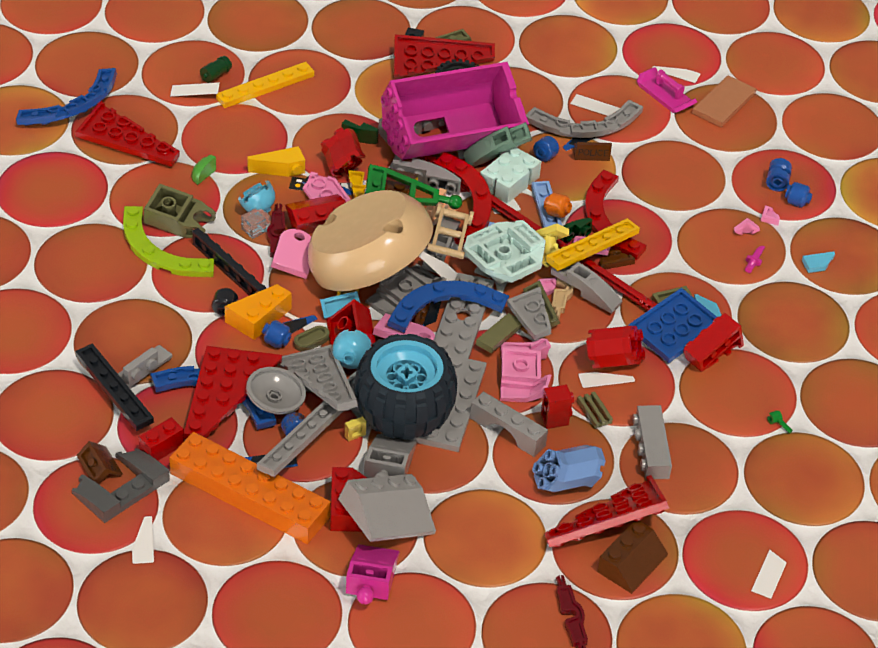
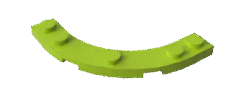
M124 206L123 228L125 239L130 244L131 250L142 261L158 270L160 268L169 270L174 275L214 277V259L185 258L159 249L144 233L142 227L143 206Z

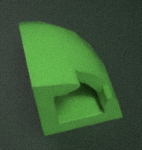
M208 155L196 163L191 176L193 182L198 185L216 171V156Z

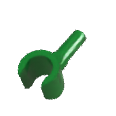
M780 411L769 413L770 416L767 419L770 424L778 422L789 434L793 431L782 420Z

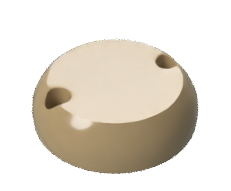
M382 190L358 196L336 208L330 213L323 225L316 227L308 248V264L312 275L321 287L332 291L356 290L385 280L409 265L426 248L433 234L432 220L425 207L419 201L402 192Z

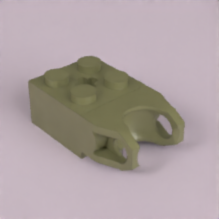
M160 183L144 207L145 224L184 238L193 239L192 231L197 228L205 233L206 230L197 222H210L216 219V212L202 201L194 199L193 195ZM204 211L210 213L211 216H207Z

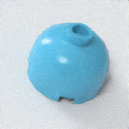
M266 180L264 185L258 183L243 192V198L239 196L238 201L247 212L264 215L271 211L270 207L274 204L276 197L275 190L270 181Z
M344 330L335 338L332 353L334 358L340 361L342 367L357 369L360 360L366 350L371 348L372 343L369 337L360 330H355V332Z

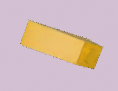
M299 146L248 156L247 170L250 173L286 177L304 174L305 158Z

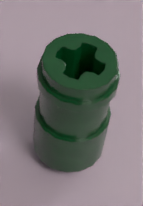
M220 56L214 62L202 67L200 75L205 82L211 83L222 74L227 73L232 68V63L228 57Z

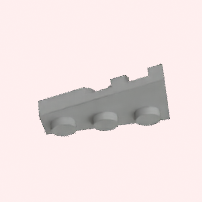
M540 287L507 300V306L534 341L551 334V325Z

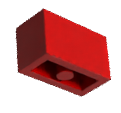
M567 384L544 388L540 415L546 429L569 425L570 417L573 415L572 404L575 399L573 392L569 391Z
M171 417L138 436L139 450L149 454L156 460H160L177 450L184 442V428Z

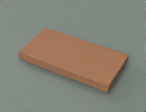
M728 75L693 108L692 113L722 127L756 94L757 89Z

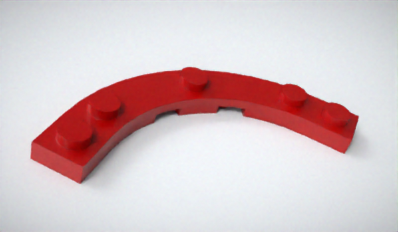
M443 152L434 164L447 169L459 177L461 182L469 188L473 199L474 215L471 226L467 225L462 246L464 247L468 235L488 227L492 212L491 194L485 179L473 166L451 154ZM455 238V243L459 245L460 239Z
M604 169L589 186L585 199L586 218L593 219L591 228L594 233L613 225L605 214L603 202L608 192L618 182L619 176ZM630 237L611 246V248L621 250V253L627 255L631 254L638 260L646 251L647 245Z

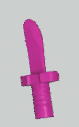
M759 246L753 255L746 257L748 264L745 271L747 273H751L755 266L761 265L762 260L759 258L765 246Z

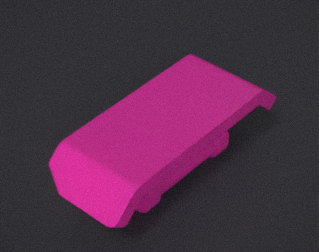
M653 67L639 74L637 79L639 87L672 113L679 112L697 103L696 98L690 99L683 94L685 87L669 77L662 69L657 71V68Z

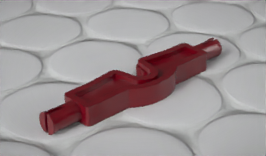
M278 203L275 204V211H272V221L267 228V241L270 244L271 258L274 257L280 234L286 231L285 212L282 211L283 206L280 203L279 208Z
M558 575L556 577L558 584L556 594L560 613L562 615H574V617L565 620L566 631L573 647L586 648L588 638L584 628V610L575 600L571 585H566L564 575H561V578Z

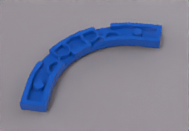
M116 68L99 69L95 82L88 89L89 93L70 100L63 107L56 105L46 108L19 110L16 117L17 125L29 126L40 123L46 125L53 121L87 112L88 109L103 100L113 88L117 75Z
M440 281L426 284L411 291L398 303L388 320L387 326L405 333L414 316L425 308L426 304L432 301L436 303L449 300L450 297H460V300L478 303L502 313L509 295L482 284L466 281Z
M184 366L150 373L157 393L183 386H196L200 369H194V366ZM247 395L242 404L249 411L256 429L259 430L276 425L274 414L257 407Z

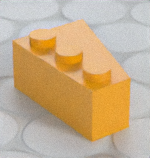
M276 284L225 306V323L255 340L262 334L266 323L270 324L274 320L278 321L292 309V293Z

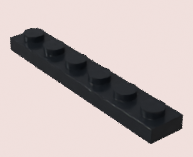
M199 228L192 231L193 245L208 259H214V264L249 296L266 289L265 285L260 284L229 253L221 249L218 243L211 240L207 233H204Z
M93 343L75 351L77 359L136 431L154 423V417Z

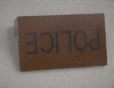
M574 143L575 160L610 161L612 143Z
M88 441L76 455L90 479L98 484L108 474L119 477L123 474L106 446Z

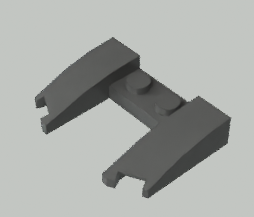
M137 448L131 452L115 453L116 458L136 475L135 478L109 493L98 483L82 474L79 477L80 484L77 488L72 489V494L102 522L106 523L170 481L169 469L149 454Z

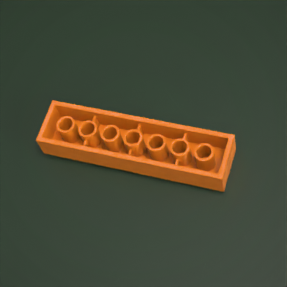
M195 432L169 457L170 474L307 545L330 518L331 501L278 474L273 477L257 470L256 463Z

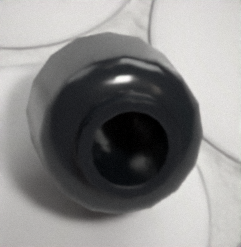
M230 288L217 290L212 301V309L220 316H225V306L238 301V295Z

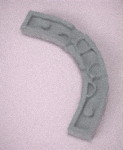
M628 100L615 113L604 117L603 121H580V124L570 123V120L555 117L536 107L532 108L526 116L530 124L548 133L567 137L593 138L608 135L625 128L643 112V106Z

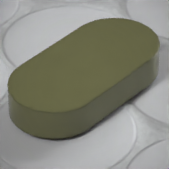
M315 326L298 334L294 338L295 349L302 352L326 343L329 340V330L324 326Z

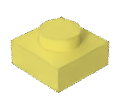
M363 416L345 423V438L348 442L366 435L367 422Z

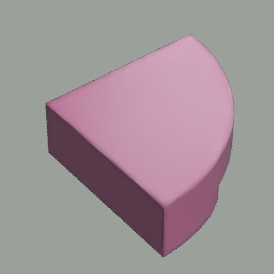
M765 205L761 221L778 226L779 215L773 211V208Z
M746 218L734 227V231L739 235H743V233L755 234L760 231V228L753 221Z
M556 277L538 279L547 296L554 292L557 281Z

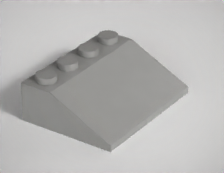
M412 474L347 480L338 498L370 542L432 535L436 532L423 488Z

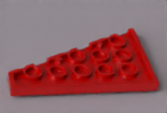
M206 346L184 430V439H187L193 432L207 438L219 426V423L246 399V384L250 375L260 368L276 367L279 363L281 364L282 355Z
M652 475L646 476L647 481L634 483L628 488L612 495L611 501L607 503L599 502L592 508L575 516V521L571 523L563 522L545 532V538L549 548L561 547L565 542L571 540L579 541L587 535L600 534L605 529L611 527L618 528L626 522L632 520L639 521L644 516L650 514H661L665 509L669 508L667 500Z

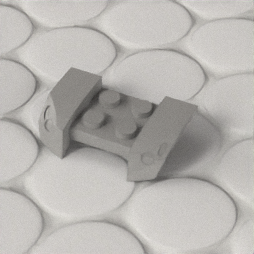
M418 264L411 268L406 266L396 274L380 282L376 293L369 297L365 303L383 316L385 313L392 315L398 303L411 291L426 284L446 281L447 279L435 276L429 271L422 269Z

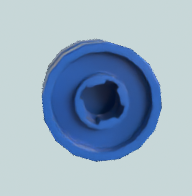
M776 158L770 162L766 184L773 191H783L788 188L792 165L788 160Z

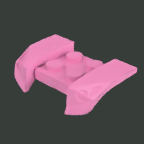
M541 338L527 343L504 342L501 345L500 401L529 402L543 397L544 388L548 387L551 375L541 378V359L547 358L551 348L547 339Z

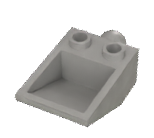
M377 434L369 446L365 458L364 476L374 478L407 474L417 441L401 438L393 439Z

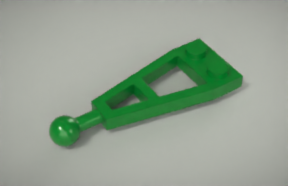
M372 164L368 167L365 194L385 190L386 178L389 177L408 185V195L419 201L423 206H436L438 202L448 204L452 209H459L462 206V198L458 195L450 197L439 195L438 189L389 168ZM416 189L430 194L432 197L415 198Z

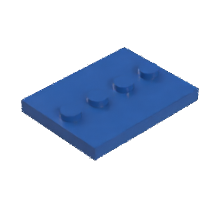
M680 288L628 326H637V329H642V342L667 363H670L683 354L685 345L689 341H693L703 329H707L717 316L684 289Z

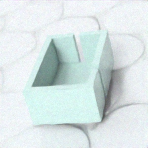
M514 147L503 153L483 169L480 174L485 179L490 194H494L495 188V197L508 204L528 187V184L531 185L532 182L540 178L542 161Z

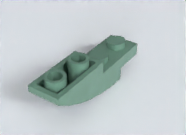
M525 122L510 129L507 126L489 134L463 152L465 161L475 167L500 157L504 151L532 141L528 125Z

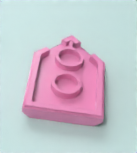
M311 172L307 183L303 187V191L309 199L338 194L346 202L351 200L335 177L319 176L318 173Z

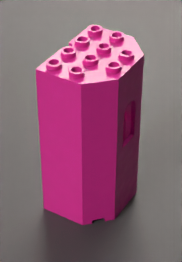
M508 62L390 80L381 96L382 128L386 131L387 143L391 146L392 152L401 160L463 150L468 149L477 141L508 126L510 129L525 122L529 125L521 99L517 97V87ZM443 119L448 132L421 137L415 133L414 125L420 122Z

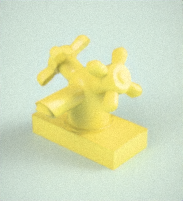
M557 223L536 230L546 240L542 262L546 268L550 266L545 261L546 255L560 249L556 240L569 236V229Z

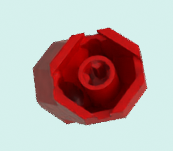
M341 127L334 132L330 139H325L320 144L329 172L335 178L342 177L341 173L343 172L348 174L349 170L353 171L363 162L361 158L366 157L361 150L358 137L353 129L347 128L344 130Z
M637 326L592 329L588 331L591 337H588L586 341L589 360L595 363L592 365L593 369L641 364V360H645V350L642 348L641 342L643 341L642 329H637Z

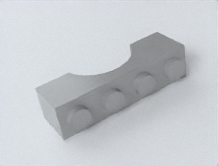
M483 391L471 403L470 419L485 428L490 424L504 427L512 434L518 448L535 457L546 446L548 429Z

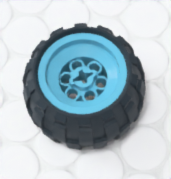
M395 334L388 336L386 339L376 341L369 350H366L356 370L354 391L358 409L373 430L379 431L384 436L393 439L414 440V438L432 434V431L439 429L445 423L456 401L458 383L451 358L443 347H439L435 341L429 338H423L415 334Z

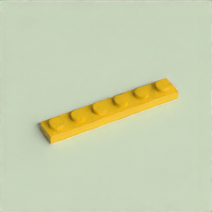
M303 62L221 91L216 94V99L224 108L314 77V70L307 62Z
M627 218L546 255L545 261L557 271L562 270L639 234L640 227Z

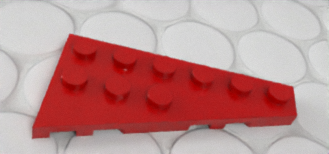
M102 101L96 105L75 131L78 138L170 167L180 157L179 150L165 141H159L154 134H148L144 131L143 127L126 116H120L116 113L115 109H109Z

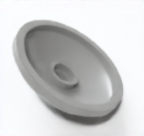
M264 367L254 371L246 384L249 399L260 409L272 414L292 413L303 405L306 397V390L302 381L292 372L278 367Z

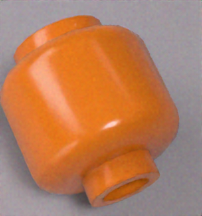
M552 193L546 197L544 209L549 216L564 218L571 212L572 203H570L567 195Z

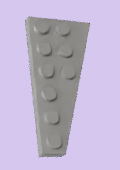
M332 345L282 356V363H279L278 366L295 374L305 387L337 411H348L358 407L357 399L341 363L333 356Z

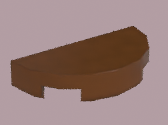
M611 250L608 255H604L600 259L599 266L606 270L633 265L636 259L631 254L621 253V250Z
M430 303L426 304L425 308L416 314L415 323L424 324Z

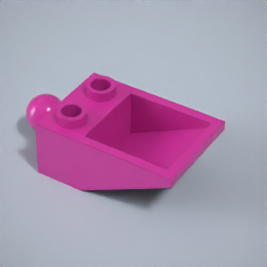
M358 544L351 558L346 576V593L357 595V600L363 605L370 604L373 598L388 600L400 551Z

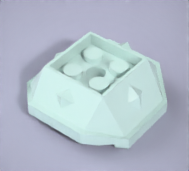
M518 220L515 223L497 222L468 235L463 252L479 267L480 271L488 274L497 284L501 285L507 281L512 283L518 279L522 280L523 277L541 269L546 240L524 220Z

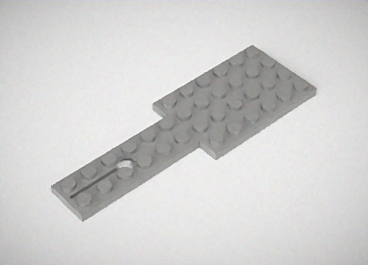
M458 273L455 280L482 284L492 289L494 287V280ZM450 297L447 302L434 341L436 345L446 350L451 358L452 366L455 368L458 383L456 401L448 419L439 429H435L428 436L414 438L419 444L455 452L460 450L470 420L471 403L477 398L487 367L486 362L469 359L487 308L486 306L460 300V297ZM466 312L470 317L460 320L456 314Z

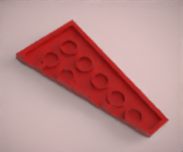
M395 34L393 79L435 72L441 63H445L448 60L452 62V59H456V61L462 59V62L469 60V63L474 62L475 64L494 61L495 43Z

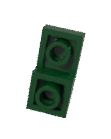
M346 119L342 122L341 127L344 130L347 128L353 129L360 143H378V128L365 122L361 126Z
M583 218L563 225L569 229V236L560 240L566 243L570 242L575 236H589L592 231L593 219Z

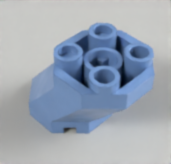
M582 445L558 451L547 449L538 461L533 464L532 471L537 488L541 490L558 492L581 486L592 488L602 477L603 472L600 471L601 465H605L606 460L602 448L596 446Z

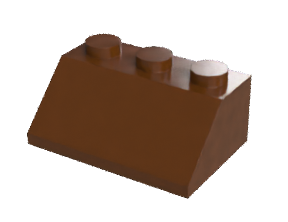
M634 521L600 556L597 572L632 594L668 556V553L652 528L641 521Z

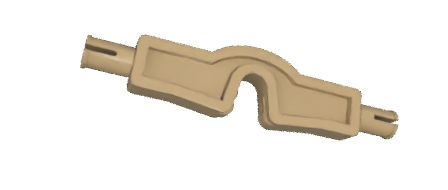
M557 278L556 287L562 289H554L552 307L558 319H560V314L564 313L567 301L573 295L574 287Z

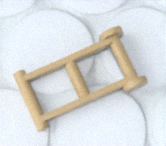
M438 203L435 214L438 222L432 244L428 243L427 250L463 259L465 252L461 250L467 225L471 226L474 212L470 211V214L442 208V204ZM443 215L463 220L462 232L441 227ZM438 234L460 239L458 250L436 245Z

